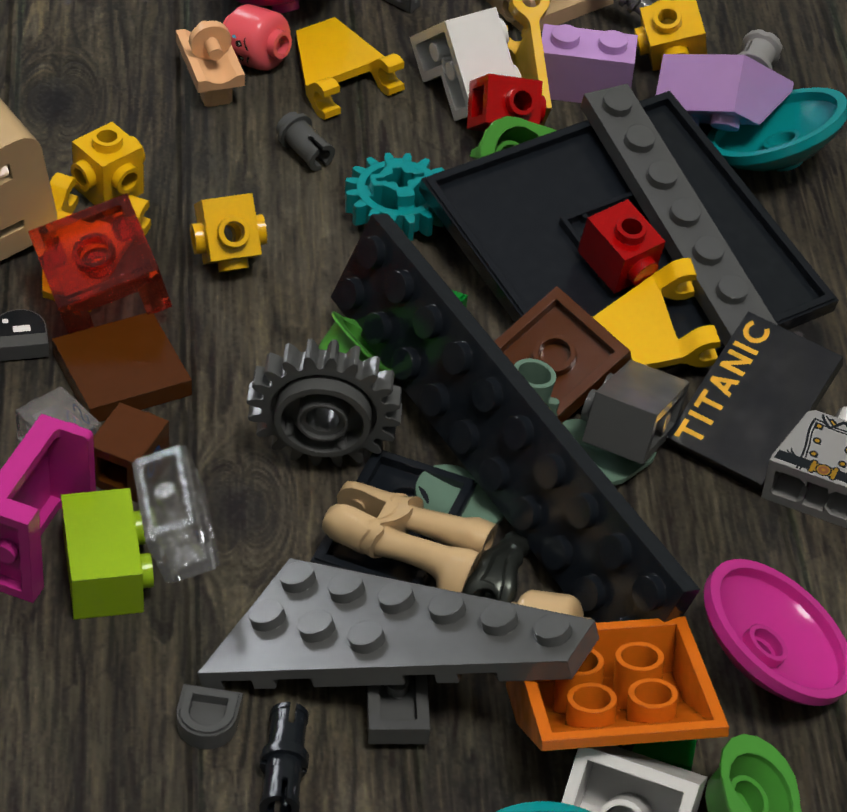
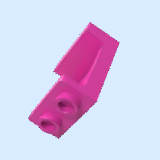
M41 413L0 470V592L34 603L44 589L41 535L59 509H61V494L96 491L94 435L91 430Z

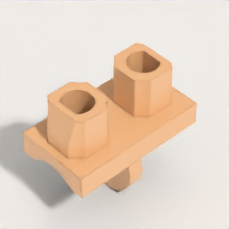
M201 21L192 32L186 29L176 30V43L196 90L200 93L206 107L230 104L232 102L233 88L245 86V73L231 45L230 32L223 23L218 21Z

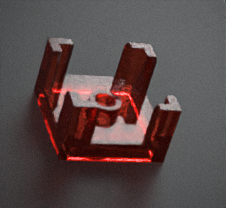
M127 193L28 231L68 334L95 327L89 310L139 292L148 315L172 307L160 270Z

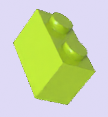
M130 488L61 494L63 537L74 620L143 613V589L154 588L151 553L140 554L139 545L147 544L146 519L144 510L133 511Z

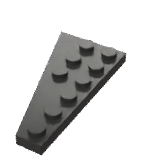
M290 558L197 674L202 687L224 690L226 681L248 680L252 681L254 689H274L277 687L279 679H310L314 687L405 684L407 675H435L437 683H459L462 674L494 673L499 682L565 680L574 677L599 640L595 620Z

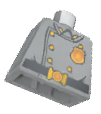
M847 407L840 408L835 417L817 410L808 411L772 454L761 498L847 528Z

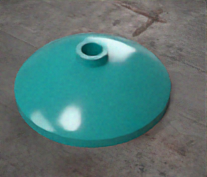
M830 88L795 89L760 125L740 124L738 131L712 128L707 137L732 168L758 172L792 170L821 151L841 131L847 121V99L840 91Z

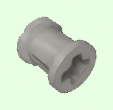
M762 29L752 30L745 35L741 52L737 55H746L772 70V66L778 63L780 59L782 44L780 39L771 32H766Z

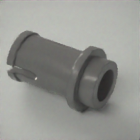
M289 112L279 120L276 132L282 146L286 148L291 147L313 171L322 169L321 165L315 160L316 157L325 167L329 165L334 158L335 149L312 127V121L308 115Z

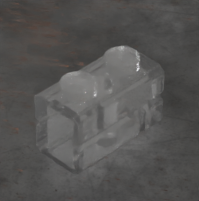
M176 445L136 459L132 463L145 542L154 560H156L165 582L176 583L216 569L221 563L210 509L207 504L206 489L187 447Z

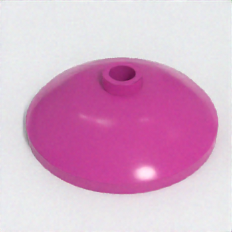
M732 559L716 567L704 585L705 612L712 633L731 663L754 684L786 701L811 706H825L838 701L847 692V641L838 625L824 607L794 580L765 564L747 559Z

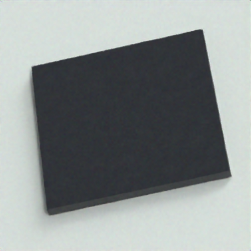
M667 91L639 101L777 325L789 330L833 312L839 301L672 92ZM588 120L421 179L420 193L514 323L556 286L592 317L636 287L632 285L614 294L577 251L587 218L627 199L649 222ZM665 247L658 263V270L673 261ZM695 296L684 300H672L663 297L678 339L698 327L712 325ZM721 339L720 347L715 348L718 357L725 348ZM676 364L657 368V370L677 376L697 367L688 364ZM583 405L578 409L580 414L582 412Z

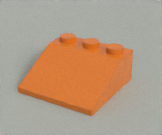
M685 616L677 617L667 622L655 618L596 623L599 640L572 679L506 681V688L516 723L541 751L728 737L729 735L728 722Z

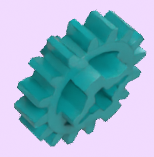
M385 153L384 161L382 162L368 157L366 158V168L354 166L352 168V177L346 178L345 212L353 214L352 223L355 226L368 223L372 214H389L410 241H413L414 232L420 231L427 237L431 236L433 225L438 227H444V225L420 193L419 186L422 178L444 171V169L440 167L430 170V159L427 158L420 160L418 163L412 162L411 153H405L402 158H394L391 153Z

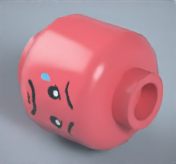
M245 4L237 7L223 22L230 32L231 45L240 65L261 71H269L277 67L290 52L292 46L291 30L287 19L280 12Z

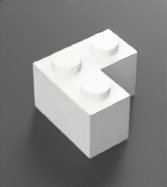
M496 7L443 21L409 37L423 83L442 78L454 121L465 119L468 116L469 82L488 73L522 78L519 69L512 62L507 45L509 42L508 29L505 22L499 18Z

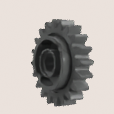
M308 339L306 352H300L294 345L288 343L285 344L283 358L270 352L267 354L265 367H255L253 381L249 384L246 403L250 405L248 420L258 422L256 432L258 437L273 435L272 450H279L285 446L292 447L291 460L295 461L303 454L311 455L313 466H318L322 461V457H331L332 462L337 467H341L343 455L348 454L355 461L361 463L364 460L365 449L380 454L383 441L393 442L395 439L396 426L401 424L402 388L393 385L395 374L393 370L379 372L380 358L378 356L370 357L365 361L359 360L360 346L355 345L347 353L339 352L337 340L332 339L328 344L327 350H320L313 339Z

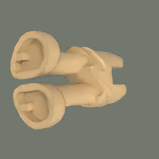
M347 481L342 486L337 495L338 504L331 506L327 510L322 522L325 534L335 542L349 547L360 554H366L371 558L385 557L420 568L436 580V588L460 593L463 592L468 578L476 570L483 552L492 548L498 528L497 524L480 517H460L425 509L423 500L418 496L410 497L403 493H392L355 481ZM409 531L428 537L430 539H433L437 542L416 537L408 533Z

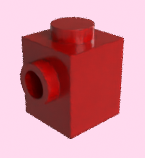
M489 73L469 82L467 129L485 132L494 120L505 116L519 117L536 124H541L546 113V99L542 95L543 81Z
M627 199L587 218L577 251L615 294L629 286H637L658 271V263L666 241Z

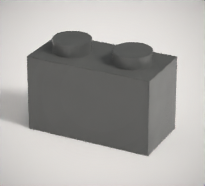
M629 360L615 374L609 373L598 390L592 389L589 392L581 412V420L587 422L582 441L644 464L667 440V435L680 417L690 382Z

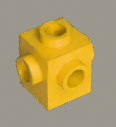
M659 0L650 6L640 8L642 26L634 28V33L638 35L637 47L640 56L649 55L653 71L661 69L663 54H707L706 32L696 0Z
M110 122L72 141L73 164L71 165V175L76 178L74 188L103 213L122 205L130 195L137 197L144 193L143 163L145 161V152L141 143L134 136H129L115 123Z
M253 193L204 199L194 204L197 223L190 224V238L194 254H202L203 265L217 263L219 272L249 268L248 258L262 255L261 245L267 244V229L264 216L262 214L256 215ZM225 227L229 228L233 234L232 242L225 237Z

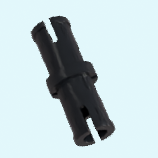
M291 702L278 703L270 710L268 744L262 749L260 756V769L265 774L262 798L259 804L260 812H274L275 801H280L279 812L300 811L301 778L307 773L309 765V754L304 748L309 713L301 704L296 703L293 723L289 722Z

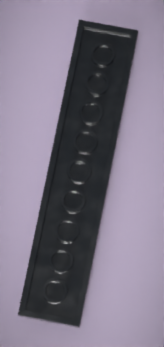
M372 214L331 295L332 300L347 318L355 319L362 328V338L380 358L385 367L393 370L395 373L394 378L515 531L527 539L530 550L564 593L576 597L581 602L584 617L591 618L596 623L655 618L667 622L677 617H683L700 591L697 584L389 214Z

